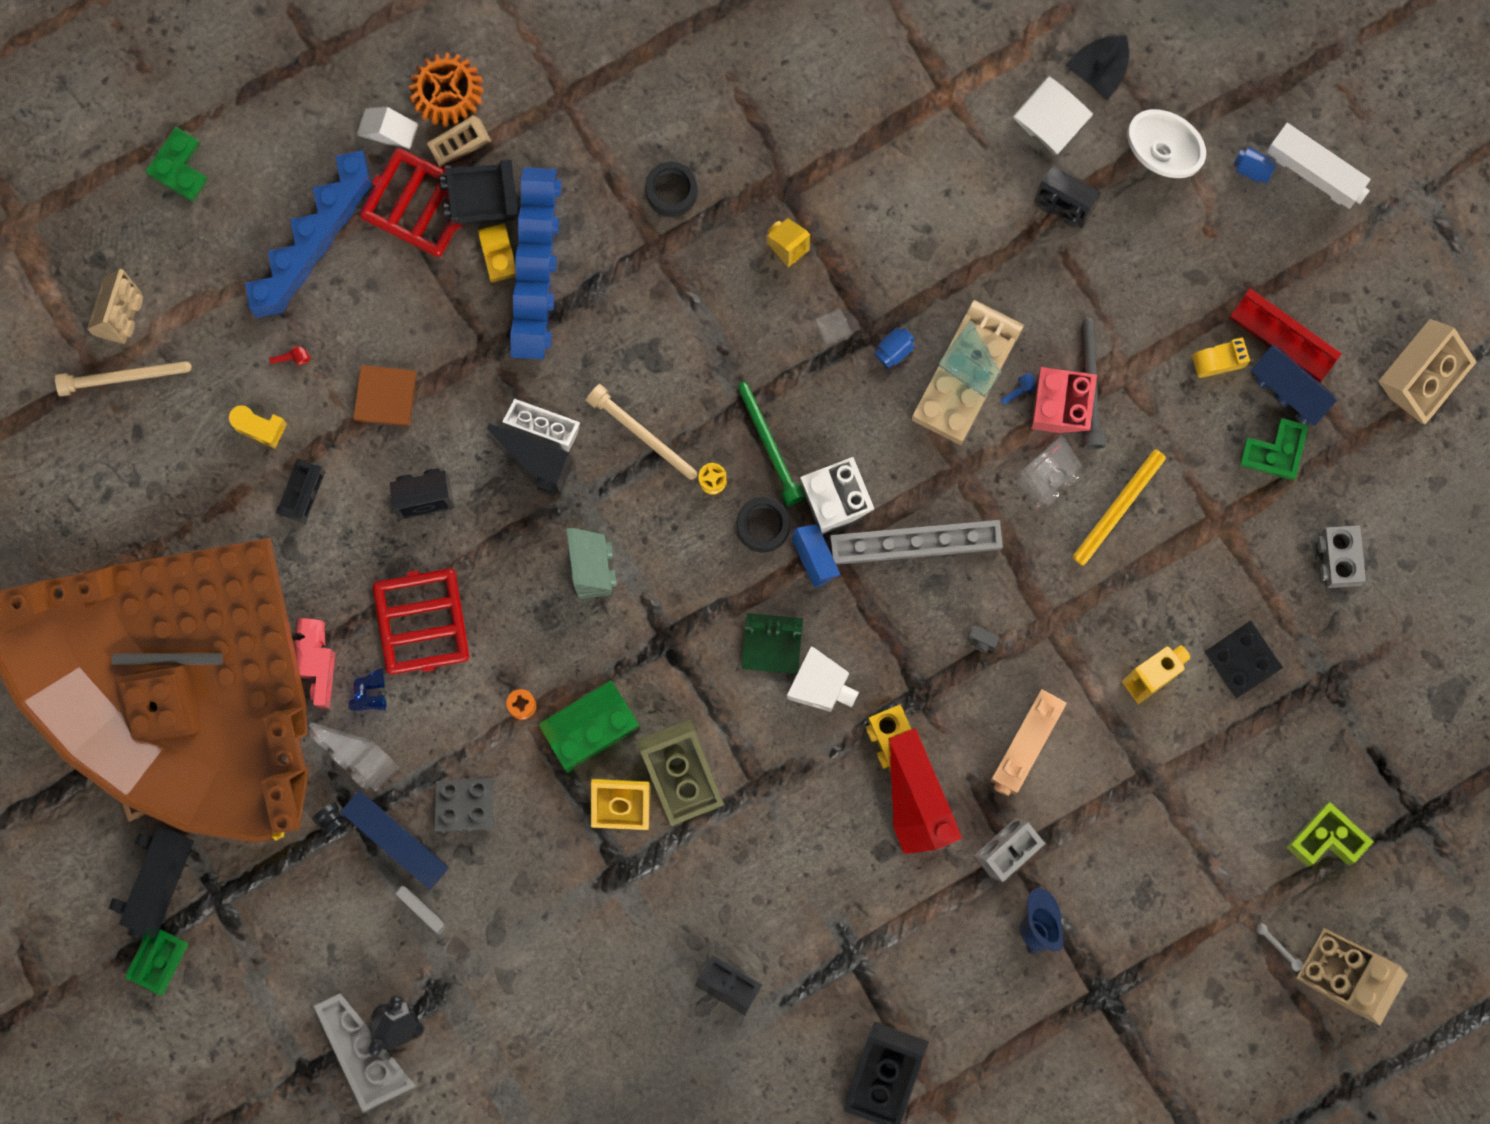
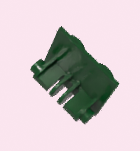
M747 613L741 669L798 674L803 618Z

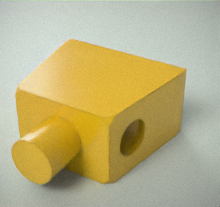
M1181 645L1173 651L1167 646L1135 668L1121 682L1137 704H1139L1184 671L1183 664L1190 660V655Z

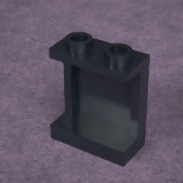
M501 160L496 165L451 168V165H446L443 169V174H439L440 190H445L446 201H442L443 217L448 218L449 226L516 219L518 208L512 160Z

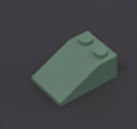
M567 528L573 584L579 599L613 595L612 587L617 586L615 569H609L608 559H614L612 543L606 542L604 534Z

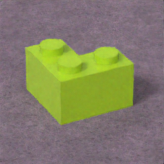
M1329 802L1321 807L1286 848L1307 867L1313 865L1328 848L1347 865H1351L1361 857L1374 841Z

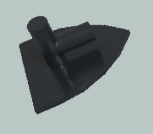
M1109 36L1097 39L1080 49L1065 66L1108 100L1123 81L1129 65L1130 50L1127 36Z

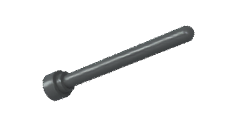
M1087 317L1083 320L1085 373L1097 375L1094 320ZM1097 379L1090 431H1085V435H1083V448L1089 450L1106 447L1105 434H1102V429H1099Z

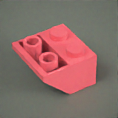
M1041 367L1037 379L1031 429L1055 433L1090 431L1097 375Z

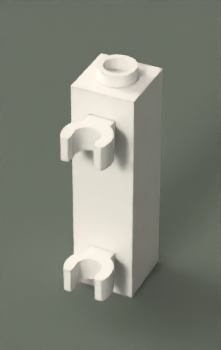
M1286 123L1267 152L1276 159L1278 164L1284 168L1287 166L1330 195V199L1337 204H1343L1349 209L1355 201L1361 204L1370 191L1366 188L1371 180L1370 178L1289 123Z

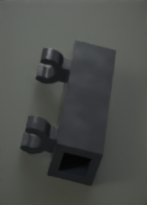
M157 827L153 838L138 833L134 844L147 849L148 852L128 902L112 898L108 908L122 914L119 925L128 929V935L141 940L144 939L145 935L156 939L194 843L192 839L161 827Z

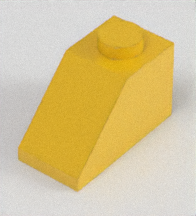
M789 218L782 223L780 221L776 222L767 231L769 233L767 235V244L788 268L809 251L810 234Z

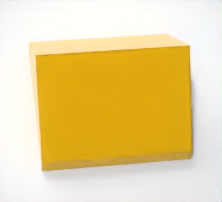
M592 779L591 827L649 830L650 782Z

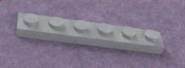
M1000 520L831 535L832 557L836 565L1002 550L1003 548Z

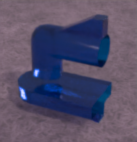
M377 669L366 677L357 678L353 684L354 699L348 701V708L353 711L370 709L386 711L387 703L384 695L367 697V690L385 688L383 669Z

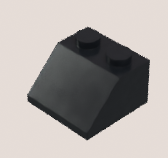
M439 468L424 471L422 476L402 475L397 477L396 481L390 482L392 508L399 520L455 508L449 478L445 470L440 471Z

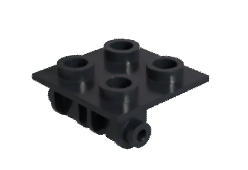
M1251 620L1204 651L1236 699L1283 668Z

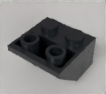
M1053 166L1041 181L1034 202L1038 204L1042 211L1049 214L1053 212L1061 216L1062 221L1071 227L1078 226L1083 229L1100 199L1101 192Z

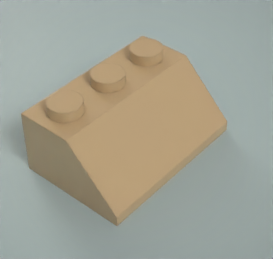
M1429 319L1378 382L1392 401L1425 425L1475 365L1476 360L1454 327Z

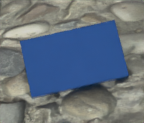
M818 524L793 530L795 535L791 539L814 588L821 587L841 575Z

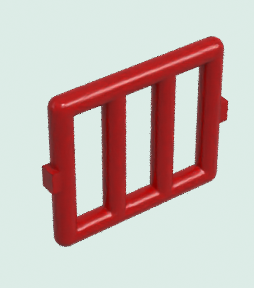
M397 148L381 176L376 175L372 183L374 188L361 209L359 216L362 220L435 257H440L456 229L460 230L463 224L449 226L448 221L436 244L421 237L445 195V190H440L439 183L411 232L397 224L425 173L439 179V174H443V169L402 148ZM403 161L415 167V170L389 217L385 219L373 213L398 166Z
M448 568L420 574L418 570L407 572V576L373 583L372 589L387 674L395 675L423 670L424 673L435 671V667L469 660L470 654L457 576L454 569ZM446 580L448 597L387 608L384 591ZM446 608L451 609L453 621L451 625L391 635L389 623L391 618ZM455 635L457 652L396 663L393 646Z

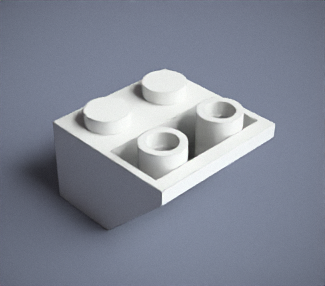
M854 457L800 477V485L822 535L846 526L874 510Z

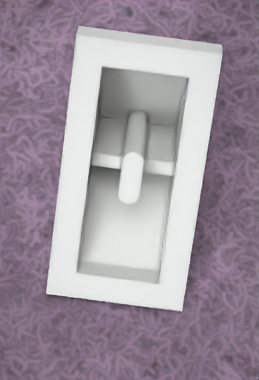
M389 107L366 108L357 135L410 151L418 124Z

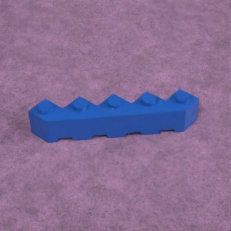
M363 150L336 156L340 182L313 187L318 214L291 219L295 246L268 251L272 278L245 283L249 308L255 318L284 312L297 289L301 288L311 274V269L319 258L323 257L334 241L333 238L341 227L345 226L362 197L371 189L372 183L368 162Z
M523 168L521 208L518 217L519 243L516 252V283L513 293V323L510 333L511 358L544 359L546 349H551L552 332H548L549 310H554V294L550 292L552 272H556L557 256L553 255L554 234H559V218L555 217L557 196H561L562 180H557V169Z

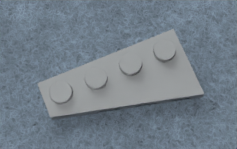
M341 994L314 1006L362 1113L416 1087L386 1050L382 1049L377 1056L369 1054L368 1047L372 1042L373 1033Z

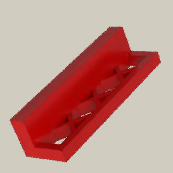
M1251 288L1229 317L1231 321L1269 348L1276 344L1320 383L1342 355L1337 349Z

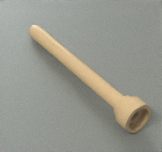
M179 362L75 378L74 375L63 373L55 375V383L58 396L61 397L71 395V392H76L77 388L187 373L191 370L192 366L189 362Z
M598 384L591 391L586 402L592 407H598L600 410L604 408L688 479L693 480L697 477V471L611 401V396L606 388Z

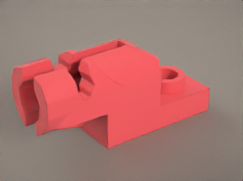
M297 618L295 632L305 637L300 641H294L300 677L316 679V683H312L310 688V700H314L313 705L318 708L330 709L336 653L331 649L322 648V646H326L325 622L315 619Z

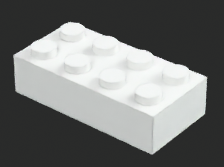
M514 399L502 422L501 428L569 452L578 435L580 422Z

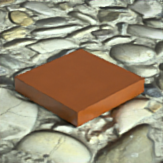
M361 365L354 421L410 427L417 371Z

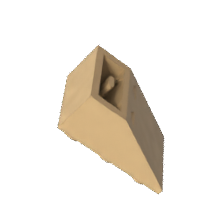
M118 269L103 277L87 327L93 336L125 344L127 337H131L133 334L135 311L140 310L143 301L141 291L124 270Z
M1324 928L1296 979L1380 1026L1408 975L1400 965Z

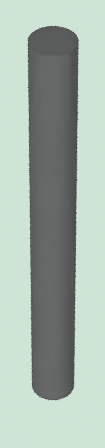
M114 653L112 655L113 665H222L223 663L222 653Z

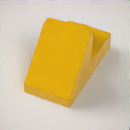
M505 223L478 229L491 283L516 277V265Z

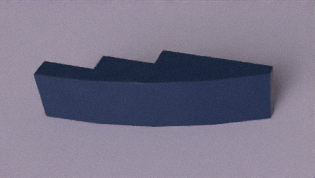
M360 790L340 811L429 890L449 869Z

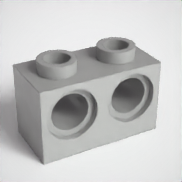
M1360 525L1325 528L1321 532V536H1318V551L1323 553L1324 564L1320 566L1322 581H1326V588L1361 586L1366 582ZM1333 538H1342L1345 542V549H1337L1333 544ZM1336 565L1345 566L1348 570V577H1340L1336 573Z
M1015 818L982 847L974 857L990 877L1004 882L1045 843L1029 822Z

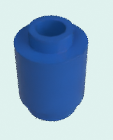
M1248 147L1246 152L1240 150L1233 165L1238 167L1237 173L1257 183L1261 181L1267 184L1277 164L1271 161L1272 158Z
M895 328L877 345L878 349L873 353L889 369L892 365L896 366L915 348L913 345L915 338L907 329L899 330Z

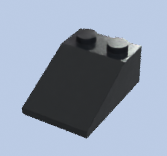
M489 423L487 430L492 441L535 486H538L537 491L550 496L553 493L561 495L573 464L569 452Z
M874 1021L843 1111L877 1124H901L929 1041Z

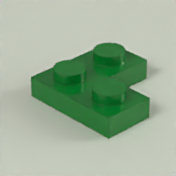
M177 127L173 129L145 171L149 177L191 202L195 201L208 181L206 176L187 166V163L199 147L200 142Z
M1281 418L1274 444L1247 437L1239 466L1294 481L1297 476L1309 425Z

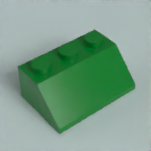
M612 680L538 724L567 773L640 730L638 722Z

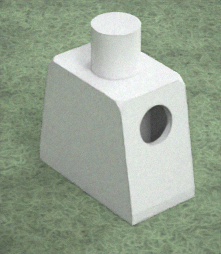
M811 647L787 694V699L831 712L836 701L852 708L859 692L845 686L849 676L845 669L817 649Z

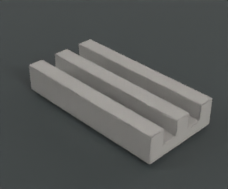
M402 886L395 893L436 933L440 935L447 928L446 924L407 887Z

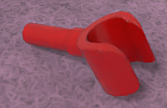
M297 346L291 349L289 353L270 357L269 362L270 364L294 359L296 366H301L308 363L311 359L307 350Z

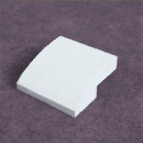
M1047 77L1014 114L1013 118L1030 136H1036L1053 155H1056L1093 114L1062 85L1051 77Z

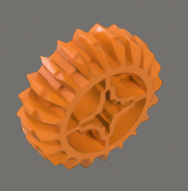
M447 52L444 55V59H440L439 55L435 53L434 62H430L429 59L425 58L424 63L426 67L417 66L416 70L419 75L411 76V81L414 84L409 85V91L413 93L410 96L411 103L416 104L414 107L417 113L422 112V118L425 121L431 118L432 124L436 125L442 120L443 126L447 127L449 120H453L454 125H458V118L462 117L463 120L469 118L467 112L476 114L477 110L474 105H481L482 103L479 95L484 93V89L479 85L483 81L481 76H476L478 69L475 66L470 67V60L466 59L461 62V56L458 54L451 60L450 54ZM450 72L448 75L445 76L438 75L440 73ZM462 78H465L468 82V91L465 97L458 90ZM428 82L435 89L430 102L425 98V89ZM451 87L452 92H446L445 90V93H442L441 88ZM448 103L455 104L452 107L442 108L445 104Z

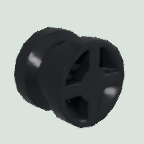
M336 803L326 806L312 817L314 823L321 826V833L325 838L333 835L349 822L345 816L340 815L338 812L339 807Z

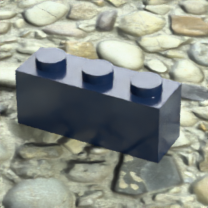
M1276 344L1272 345L1250 370L1255 374L1252 379L1264 389L1269 386L1274 390L1276 394L1273 397L1283 406L1287 407L1290 404L1296 409L1295 416L1306 425L1311 422L1315 426L1339 400Z

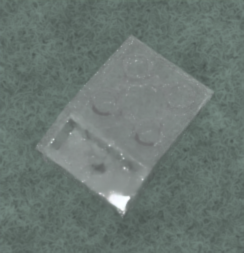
M312 722L308 725L314 731L310 736L326 751L331 748L334 752L330 756L345 770L350 767L354 771L350 776L365 790L370 787L377 792L401 768L374 741Z

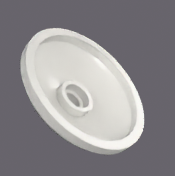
M1147 110L1136 115L1128 127L1127 139L1132 152L1146 168L1154 173L1170 178H1185L1198 172L1205 161L1206 148L1200 134L1190 123L1178 115L1163 110Z

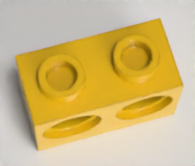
M901 704L869 717V725L865 727L871 742L877 741L881 750L877 753L882 768L888 767L889 771L888 738L911 729ZM883 720L892 721L895 725V731L891 734L883 733L879 728L880 722Z

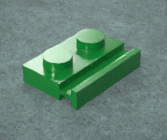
M159 929L156 939L145 935L124 978L163 996L189 943Z

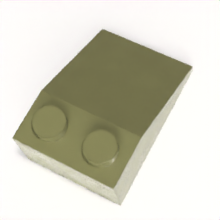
M691 719L638 739L640 752L671 826L724 806Z

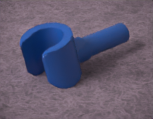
M1031 373L1018 378L1020 387L1001 399L1004 405L1018 395L1032 392L1035 389L1036 384Z

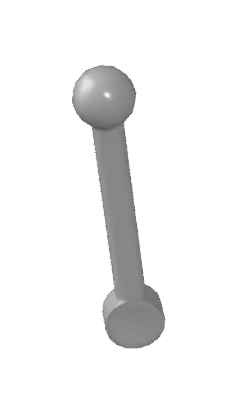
M1258 924L1257 932L1264 935L1290 962L1291 969L1294 971L1301 970L1303 963L1298 959H1294L1269 933L1266 924Z

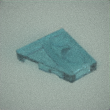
M970 320L938 366L985 398L1001 376V371L996 362L993 361L985 342L979 336L974 322Z

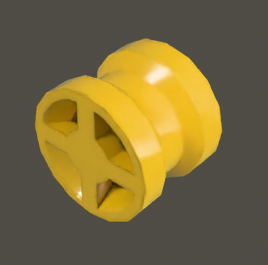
M708 463L700 469L698 474L699 485L705 493L716 495L725 489L727 479L726 472L722 466L716 463Z

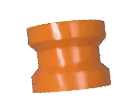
M517 689L507 698V709L516 719L526 720L531 718L536 711V701L527 690Z

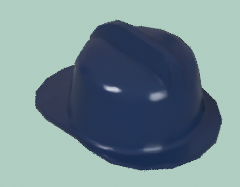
M1036 888L1028 896V914L1023 918L1019 926L1021 938L1026 944L1027 952L1030 954L1043 952L1047 949L1058 952L1064 945L1060 908L1055 898L1048 891Z

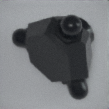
M392 996L389 1003L381 1004L374 1009L371 1015L373 1036L368 1052L372 1056H377L382 1049H394L410 1041L412 1035L418 1036L424 1032L423 1024L417 1022V1015L406 1002L402 1001L400 996Z

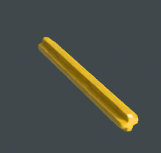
M1156 449L1152 451L1072 557L1078 564L1083 566L1088 562L1166 459L1163 453Z

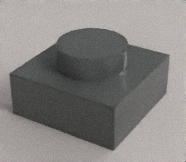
M973 626L968 641L973 642L971 645L973 648L987 653L988 650H995L1000 637Z

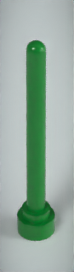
M740 382L738 390L782 483L783 488L781 490L783 493L781 497L786 506L794 505L805 499L806 495L802 486H798L797 482H793L748 383Z

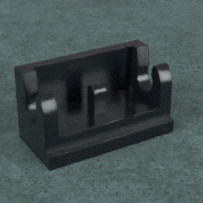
M296 459L276 514L306 524L325 475L324 469L319 465Z
M712 955L695 986L745 1016L762 984Z

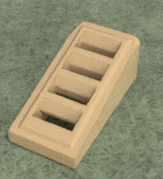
M473 115L427 144L439 167H443L491 142V139L480 119ZM474 128L478 136L475 139L473 138L470 132V129ZM462 133L468 141L465 145L460 137ZM450 139H454L458 147L457 150H454V148L452 147L449 141ZM442 143L449 153L447 156H444L439 146Z

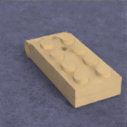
M974 300L912 416V421L962 446L1014 347L1024 324ZM978 354L981 359L974 361L971 359V355Z

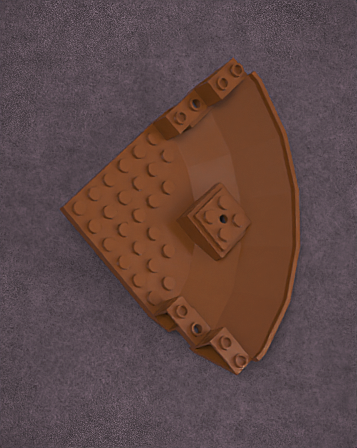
M271 537L123 563L0 590V676L16 707L64 761L119 802L185 832L257 843L271 840L274 833L300 829L308 780V766H305L299 739L307 735V704ZM58 588L63 592L62 597L58 595ZM114 653H222L223 663L222 665H113L112 655ZM151 701L157 704V711L150 709ZM282 753L288 757L287 763L282 760Z

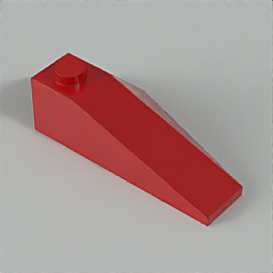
M914 727L888 738L892 785L891 801L893 805L892 825L903 854L937 850L961 840L962 837L916 728Z

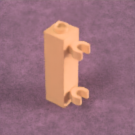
M1041 689L990 781L995 784L994 789L1005 796H1009L1010 793L1013 795L1018 793L1066 706V702Z

